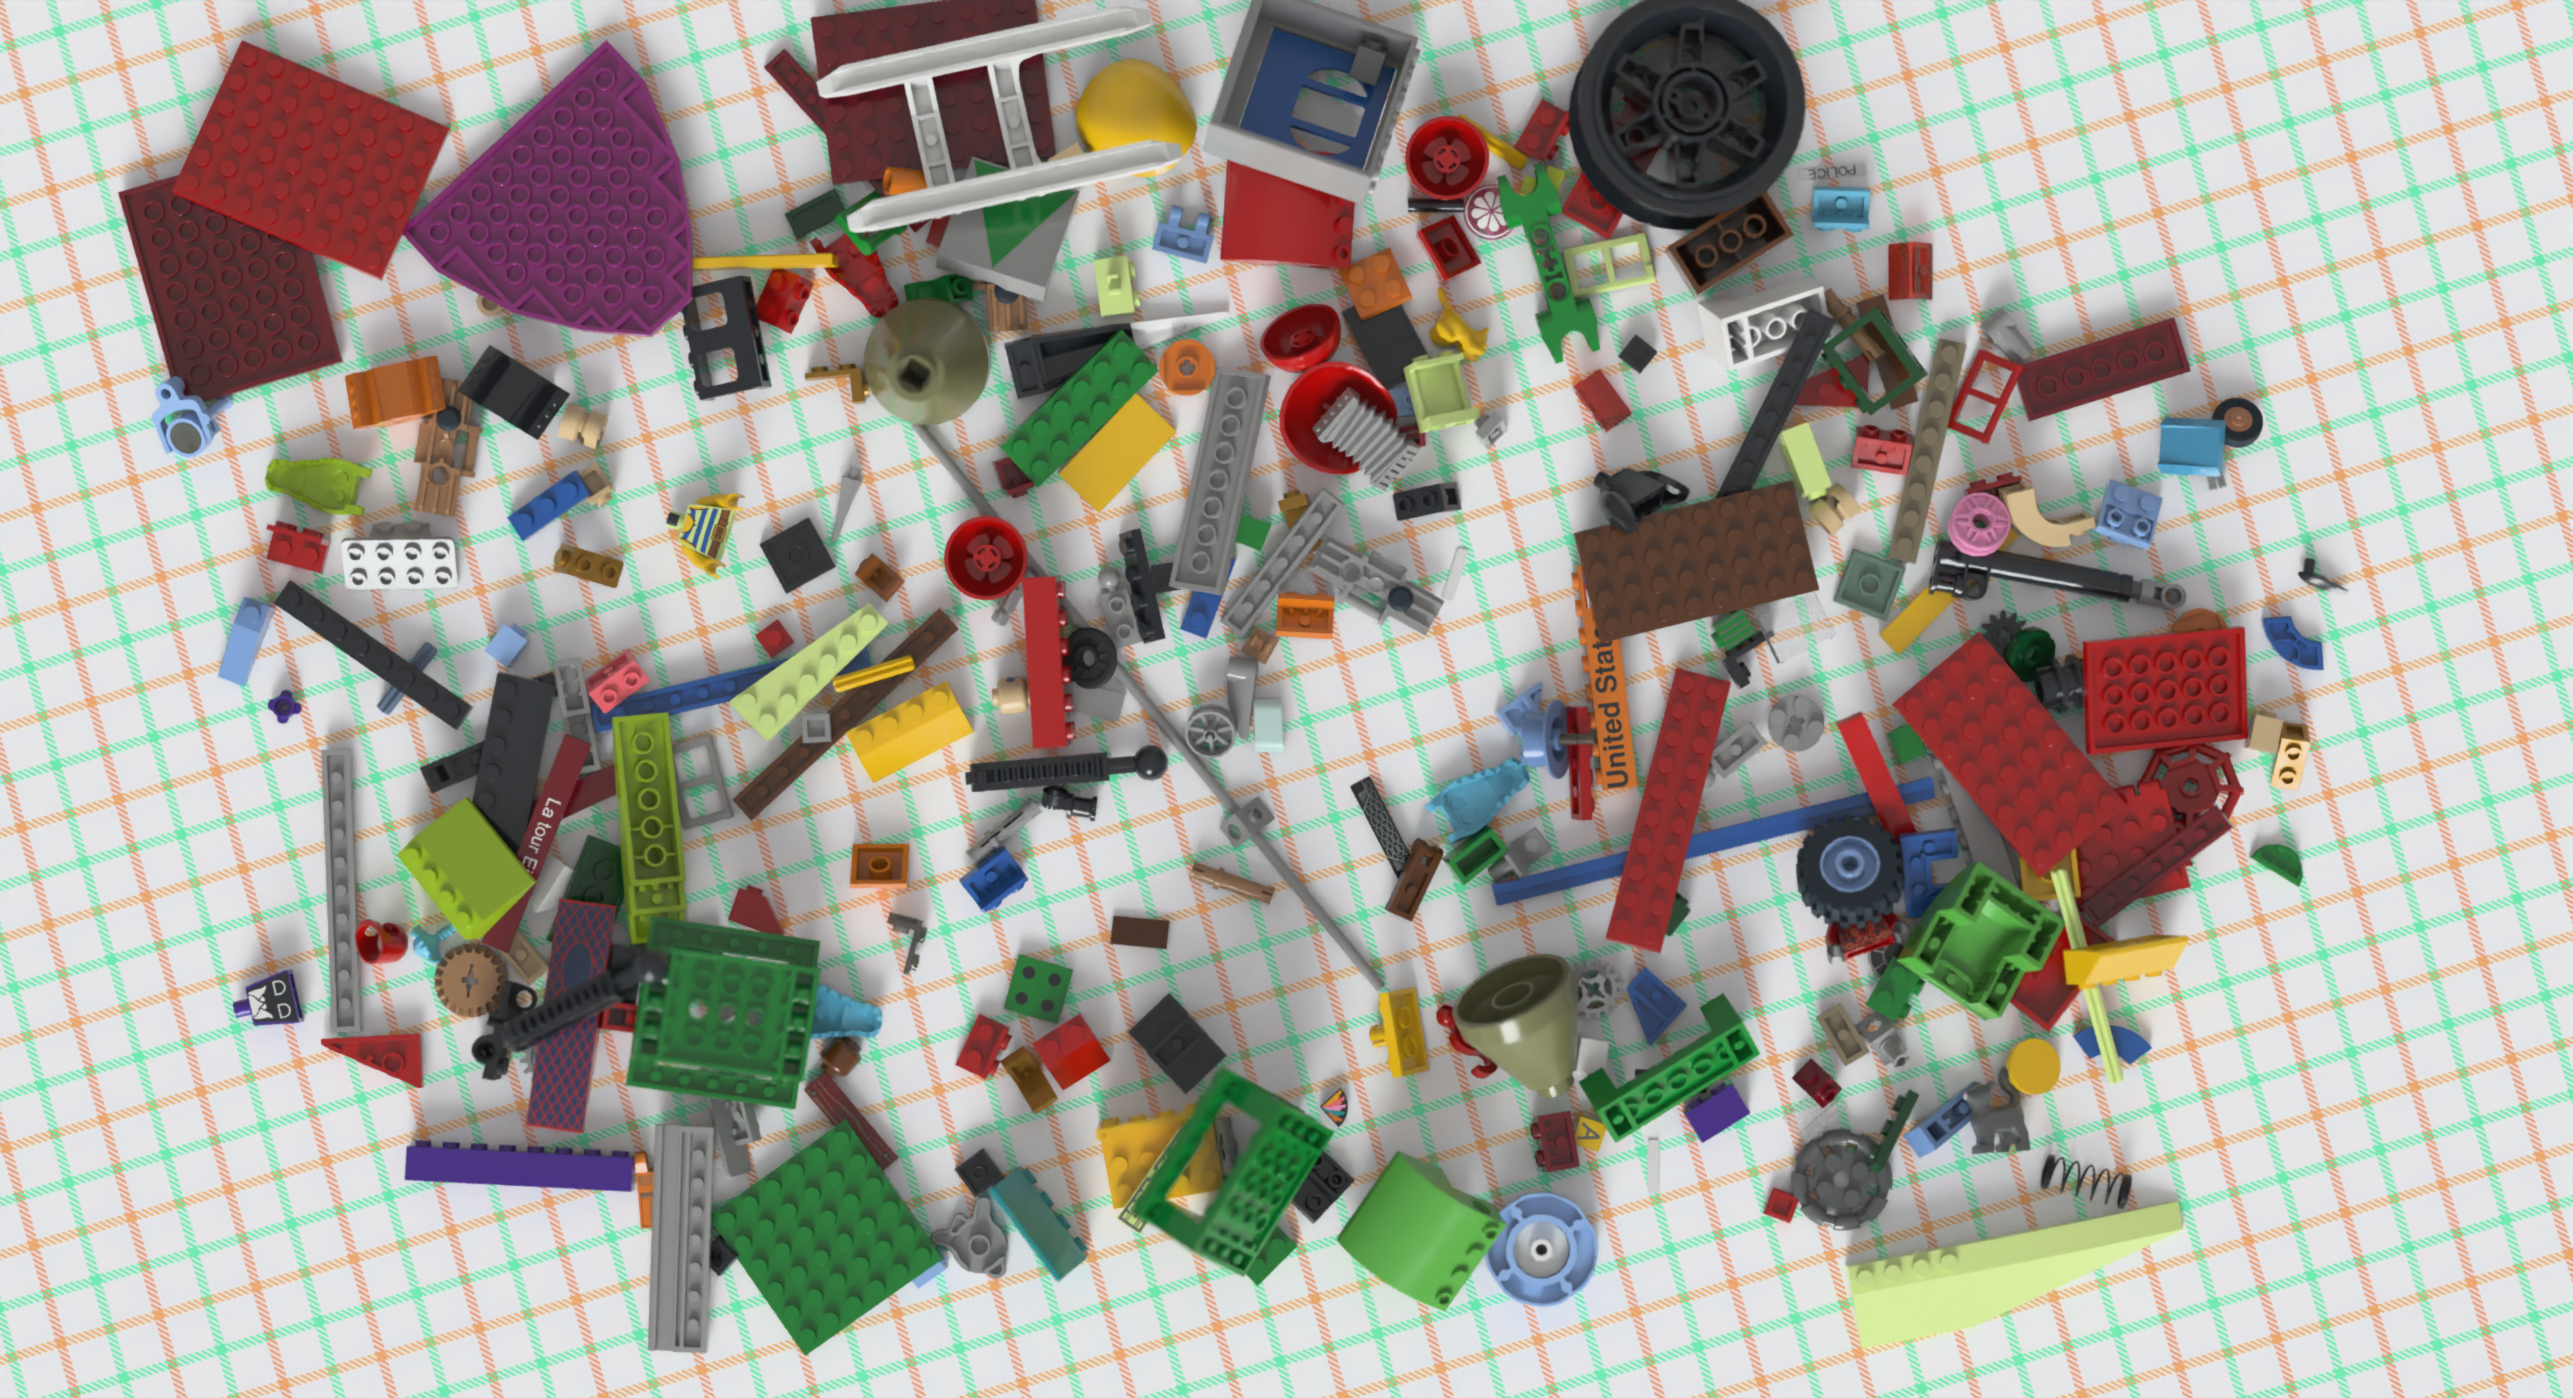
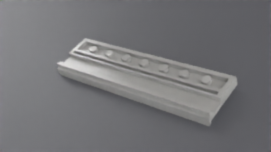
M655 1124L648 1350L708 1352L715 1126Z

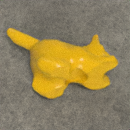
M1439 287L1437 295L1443 310L1437 317L1435 326L1430 329L1429 334L1432 342L1441 348L1455 345L1459 352L1464 354V358L1477 362L1479 359L1478 355H1484L1485 350L1488 348L1487 333L1489 328L1474 330L1467 325L1463 317L1453 310L1444 289Z

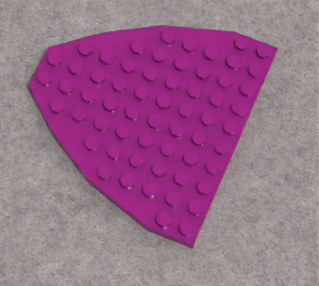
M607 40L410 220L403 234L441 275L513 314L583 332L653 337L693 300V230L681 161L646 82Z

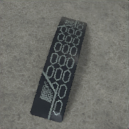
M1366 777L1351 785L1350 788L1397 879H1399L1410 853L1372 779Z

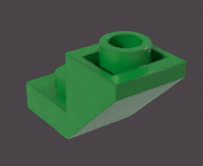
M957 274L944 275L934 280L904 285L907 301L916 298L932 297L959 304L974 300L969 278Z

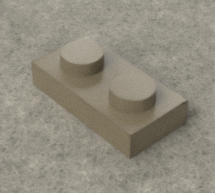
M1841 1003L1816 1017L1844 1066L1870 1052Z

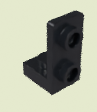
M1457 482L1439 483L1393 494L1398 521L1462 510Z
M1762 629L1748 638L1751 642L1741 648L1738 644L1724 652L1727 658L1721 662L1738 689H1742L1750 684L1748 677L1751 676V673L1743 661L1738 663L1736 659L1774 636L1772 631L1765 633Z

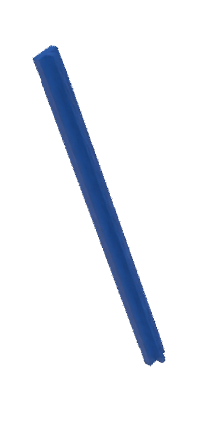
M1932 776L1896 785L1905 806L1935 798ZM1865 792L1691 835L1685 860L1693 859V857L1696 858L1697 856L1700 857V855L1717 853V851L1720 852L1721 850L1737 848L1738 846L1741 847V845L1744 846L1745 844L1748 845L1755 842L1758 843V841L1761 842L1762 840L1782 837L1786 834L1806 831L1807 829L1815 828L1819 824L1826 826L1828 824L1827 820L1836 818L1838 822L1843 821L1844 816L1852 815V819L1868 814L1871 815L1876 810L1868 793ZM1628 851L1518 878L1519 880L1493 884L1491 887L1496 906L1621 876Z

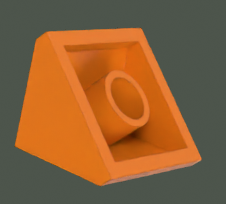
M853 844L850 888H909V844Z

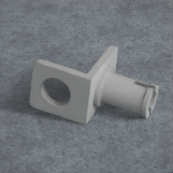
M1534 827L1511 842L1507 848L1509 851L1504 854V858L1488 867V873L1497 883L1514 871L1519 877H1522L1529 865L1551 850V846L1538 828ZM1530 838L1537 839L1541 846L1540 850L1535 853L1529 852L1525 847V841Z
M1875 1011L1857 1024L1858 1030L1871 1044L1884 1065L1892 1062L1896 1069H1903L1909 1064L1910 1057L1905 1053L1907 1051L1906 1046L1884 1015ZM1872 1022H1881L1878 1030L1873 1032L1867 1031L1868 1026Z

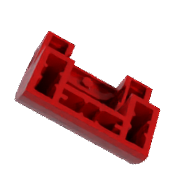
M1311 151L1320 155H1335V153ZM1227 160L1220 260L1262 266L1292 265L1329 271L1350 269L1355 202Z

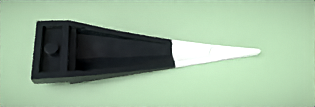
M1222 310L1031 335V337L1004 343L1017 397L1021 399L1045 393L1062 385L1119 329L1123 330L1140 350H1143L1223 318L1229 314V311Z

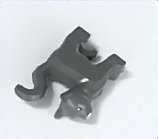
M2006 1066L2001 1068L1998 1074V1082L2001 1089L2010 1095L2009 1103L1996 1107L1991 1106L1994 1081H1988L1986 1084L1975 1082L1974 1086H1971L1970 1089L1963 1093L1964 1100L1967 1101L1971 1108V1125L1976 1136V1144L1972 1147V1154L1994 1153L1995 1149L1996 1153L2008 1152L2012 1144H2015L2016 1151L2030 1150L2029 1133L2024 1122V1112L2020 1105V1094L2008 1081L2009 1074ZM1995 1133H1999L2000 1142L1995 1147Z

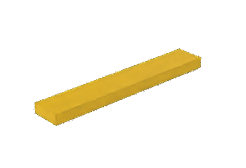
M832 253L693 257V272L839 267V257Z
M2011 527L2003 544L1997 550L2004 551L2019 536ZM1969 580V581L1967 582L1966 588H1967L1974 580ZM1927 586L1879 636L1899 655L1956 598L1952 597L1949 593L1935 591L1933 595L1928 594L1929 586Z

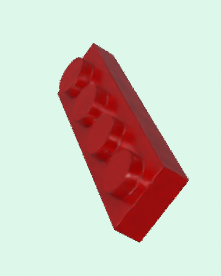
M1566 706L1567 733H1589L1591 716L1588 712V707ZM1578 743L1577 745H1568L1571 819L1593 820L1592 813L1595 810V802L1591 796V785L1593 784L1594 775L1590 768L1592 744Z

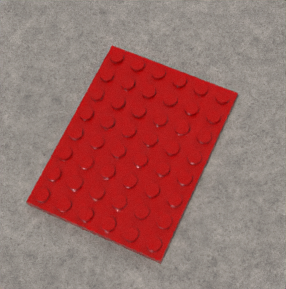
M242 40L172 192L382 281L450 133V128Z

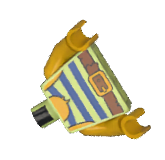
M713 494L698 498L695 504L688 505L686 514L670 510L667 517L666 527L680 531L678 542L682 544L683 554L695 567L716 579H720V576L716 575L717 567H726L721 561L734 523L736 511L744 510V508L737 506L738 499L745 498V495Z

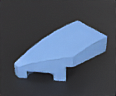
M1541 681L1495 713L1510 736L1518 732V723L1525 720L1528 712H1539V700L1543 688Z

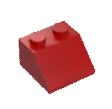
M1082 1013L1032 1043L1062 1090L1067 1089L1111 1061Z

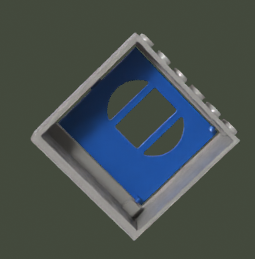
M1252 0L1209 121L1201 151L1363 205L1366 195H1373L1420 53V49L1415 48L1419 37L1309 0ZM1272 28H1273V31H1272L1271 37H1270V39H1269V42H1268V45H1267V48H1266V51H1265V54H1264V57H1263L1261 66H1260V68H1259V71H1258V74H1257V77H1256V80H1255V83H1254V86H1253L1251 95H1250V97H1249V100H1248V103H1247V106H1246V109H1245V112H1244V115H1243V118H1242L1240 127L1238 128V125H1239V123H1240V120H1241V117H1242V114H1243V111H1244V108H1245V105H1246L1248 96H1249V94H1250V91H1251V88H1252V85H1253V82H1254V79H1255V76H1256L1258 67H1259V65H1260V62H1261V59H1262V56H1263V53H1264V50H1265V47H1266L1268 38H1269L1270 33H1271V30H1272ZM1374 39L1383 43V47L1388 49L1376 86L1356 80L1364 89L1367 97L1307 78L1310 74L1322 70H1336L1349 75L1361 40ZM1397 70V73H1396V76H1395V79H1394V82H1393V85H1392V88H1391V91H1390V94H1389V97H1388V100H1387V103H1386V106H1385V109H1384V112H1383V115H1382V118H1381V121H1380V124H1379V127H1378V130H1377V133H1376V136H1375V139H1374V142H1373V145H1372V148H1371V151H1370V154H1369V157H1368V160H1367L1365 169L1363 170V167H1364V164H1365V161H1366V158H1367V155H1368V152H1369V149H1370V146H1371V143H1372V140H1373V137H1374V134H1375V131H1376V128H1377V125H1378V122H1379V119H1380V116H1381V113H1382V110H1383V107H1384V104H1385V101H1386V98H1387V95H1388V92H1389V89H1390V86H1391V83H1392V80H1393L1395 71ZM1302 87L1363 107L1365 111L1356 137L1292 117L1300 89ZM1290 127L1350 148L1335 155L1313 153L1302 147L1295 140Z

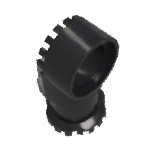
M1047 786L1043 788L1041 804L1044 808L1048 806V809L1053 807V810H1067L1066 818L1071 819L1072 816L1084 817L1094 822L1098 796H1093L1092 798L1076 797L1074 793H1068V790L1063 787Z

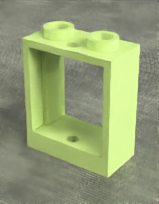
M1806 422L1781 432L1777 438L1800 498L1808 497L1810 502L1828 494L1826 489L1830 488L1832 483L1809 423Z

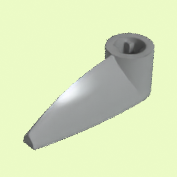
M1230 656L1227 671L1229 710L1235 717L1237 732L1240 738L1248 740L1259 661Z

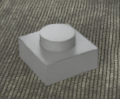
M830 713L801 715L803 743L832 742Z

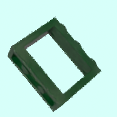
M1879 306L1873 308L1829 340L1822 348L1824 352L1821 356L1830 368L1835 366L1840 373L1838 380L1847 391L1851 389L1857 397L1854 400L1862 413L1868 412L1870 416L1928 375ZM1871 321L1911 375L1876 402L1871 400L1835 350L1836 346Z

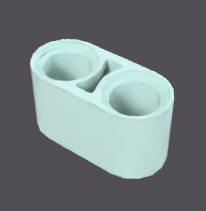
M1281 698L1253 699L1255 752H1284Z

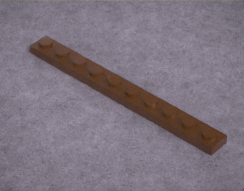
M939 608L881 662L884 663L910 655L915 663L914 670L852 688L826 712L830 713L832 742L803 743V738L800 736L732 799L734 803L751 821L756 818L846 734L845 732L851 730L953 636L959 628Z

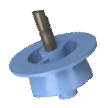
M1552 700L1545 713L1528 712L1525 720L1518 723V735L1522 738L1523 747L1520 752L1521 764L1528 765L1530 768L1546 766L1554 779H1561L1567 772L1569 766L1568 745H1577L1578 743L1596 744L1595 733H1567L1566 707L1560 700Z

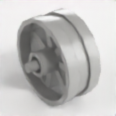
M1207 704L1200 706L1188 718L1185 732L1187 745L1194 753L1204 758L1213 759L1225 755L1230 751L1235 742L1237 732L1235 717L1228 709L1221 705ZM1206 714H1213L1216 717L1214 720H1208ZM1200 716L1205 726L1192 723ZM1220 717L1225 719L1228 724L1219 726L1218 721ZM1191 730L1203 734L1195 740L1191 735ZM1232 730L1230 741L1222 736L1220 732ZM1217 739L1224 746L1214 748V741ZM1205 740L1209 743V748L1203 747L1200 743Z

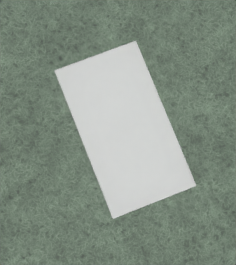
M1309 90L1292 115L1294 118L1351 137H1356L1362 120L1329 96L1313 90ZM1290 127L1292 133L1320 152L1339 154L1350 148ZM1376 129V131H1375V134H1374V137H1373V140H1372V143H1371V146H1370V149H1369V152H1368V155H1367V158H1366V161H1365L1363 170L1365 169V166H1366V163H1367V160H1368V157H1369V154H1370V151H1371V148H1372V145H1373V142H1374V139H1375V136H1376V133H1377V129Z

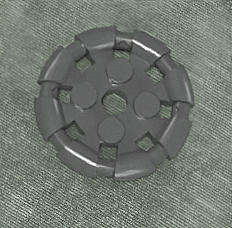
M1832 1129L1822 1132L1823 1135L1815 1140L1811 1138L1806 1142L1795 1158L1797 1163L1794 1171H1791L1792 1194L1795 1199L1798 1198L1801 1205L1800 1210L1815 1224L1821 1227L1823 1225L1833 1227L1835 1231H1849L1860 1228V1224L1868 1220L1873 1221L1883 1211L1888 1202V1199H1886L1889 1188L1892 1189L1893 1184L1890 1162L1887 1161L1884 1169L1877 1174L1868 1170L1867 1165L1864 1163V1161L1868 1160V1155L1876 1143L1872 1138L1863 1133L1860 1135L1851 1133V1129ZM1847 1143L1856 1146L1854 1154L1845 1151ZM1829 1145L1833 1153L1823 1158L1820 1149ZM1808 1164L1816 1166L1813 1177L1805 1175ZM1841 1171L1846 1172L1849 1176V1183L1843 1188L1837 1187L1833 1181L1835 1174ZM1870 1183L1878 1185L1876 1195L1867 1193ZM1815 1188L1819 1198L1811 1201L1807 1193ZM1860 1202L1864 1210L1854 1215L1850 1207L1856 1206ZM1828 1205L1838 1208L1836 1216L1827 1214Z

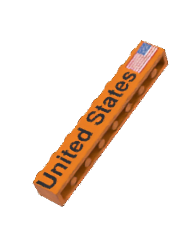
M1577 565L1576 572H1571L1573 589H1578L1579 600H1575L1576 617H1582L1583 628H1578L1580 645H1585L1586 656H1581L1583 673H1588L1590 683L1585 684L1586 701H1592L1593 712H1589L1591 716L1590 729H1595L1596 744H1592L1593 757H1598L1600 767L1595 768L1596 784L1602 785V790L1635 787L1638 785L1620 639L1599 643L1581 565Z

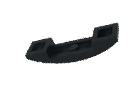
M484 741L419 768L430 793H436L477 776Z

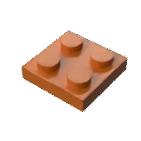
M1390 247L1351 264L1350 269L1338 270L1361 322L1413 299Z

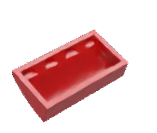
M2078 912L2087 946L2116 941L2100 928H2096L2091 921ZM2065 925L2042 969L2025 972L2009 1002L2048 1033H2050L2083 990L2079 989V985L2067 984L2063 950L2072 948Z

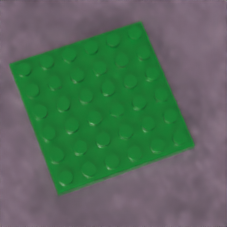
M848 1119L842 1121L712 1213L713 1225L724 1241L739 1255L738 1261L804 1356L944 1259Z

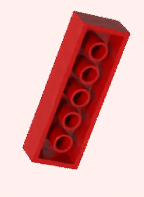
M1060 575L1021 578L1033 749L1067 747L1071 744V740L1076 738L1075 722H1070L1069 712L1074 710L1073 693L1067 694V683L1072 682L1071 665H1066L1065 655L1070 654L1069 637H1064L1063 627L1068 626L1067 609H1062L1061 599L1066 598L1065 581H1060Z

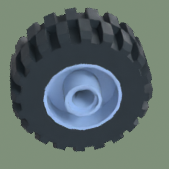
M1852 815L1844 816L1843 821L1837 822L1836 818L1827 820L1828 825L1826 827L1819 824L1813 829V837L1811 835L1805 837L1803 848H1800L1797 854V886L1803 903L1806 907H1811V913L1816 918L1824 916V923L1833 926L1834 922L1840 923V928L1849 929V924H1857V929L1865 928V922L1871 920L1872 924L1881 921V914L1884 913L1888 916L1893 911V903L1899 902L1902 896L1901 889L1904 888L1905 884L1904 859L1900 845L1895 844V837L1890 831L1884 833V826L1880 823L1875 822L1871 825L1869 824V818L1860 816L1859 821L1852 820Z

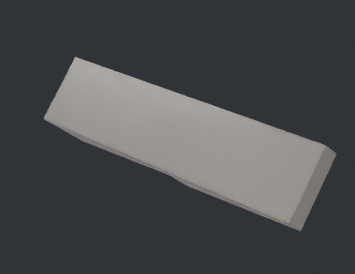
M579 657L552 662L564 733L592 744L580 775L598 772L601 770L581 659Z

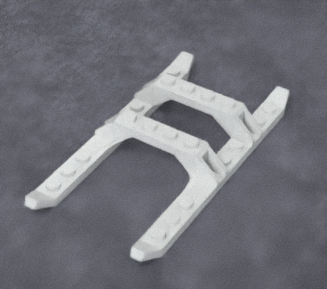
M1121 5L842 65L831 74L817 81L819 95L825 98L853 95L904 83L927 189L872 200L861 209L847 216L849 230L856 233L876 231L933 218L939 219L946 215H957L969 210L1015 200L1021 201L1038 195L1040 197L1051 192L1152 171L1179 162L1183 158L1180 144L1156 140H1146L1055 161L1041 162L1035 151L1019 81V65L1024 59L1041 53L1124 36L1146 29L1152 23L1149 10ZM987 65L1010 170L955 182L932 77Z

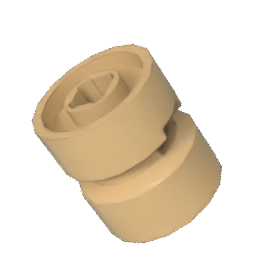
M569 403L563 415L558 436L573 442L580 439L581 445L597 449L603 438L608 416L593 410L587 413L585 407Z
M1835 483L1827 491L1828 494H1826L1824 500L1818 499L1808 508L1811 516L1831 536L1844 526V519L1850 520L1861 510L1857 501L1839 483Z

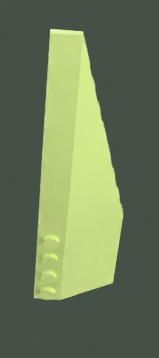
M2179 1202L2163 1203L1846 1264L1845 1268L1861 1348L1951 1332L1979 1325L2183 1230Z

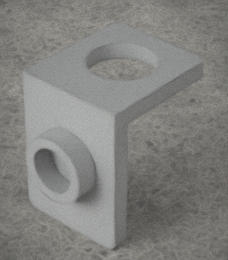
M1256 797L1222 823L1220 829L1233 846L1238 848L1252 835L1274 820V816L1262 800ZM1231 824L1237 826L1240 830V838L1231 832Z

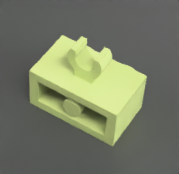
M1127 255L1094 260L1101 317L1108 318L1135 314V307L1140 306L1138 289L1132 290L1131 279L1136 278L1134 262H1128Z

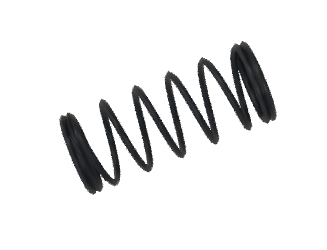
M2054 1154L2047 1156L2041 1176V1189H2048L2054 1170L2062 1159L2063 1176L2060 1193H2063L2067 1178L2073 1166L2077 1163L2078 1179L2075 1197L2078 1196L2087 1171L2092 1167L2093 1181L2090 1201L2093 1200L2101 1176L2107 1171L2108 1184L2104 1204L2107 1205L2112 1188L2119 1175H2122L2117 1207L2118 1209L2125 1208L2131 1191V1174L2124 1176L2123 1172L2118 1173L2110 1186V1172L2108 1168L2101 1171L2095 1182L2096 1173L2094 1165L2090 1164L2081 1177L2079 1161H2074L2066 1173L2064 1157L2061 1156L2055 1162Z

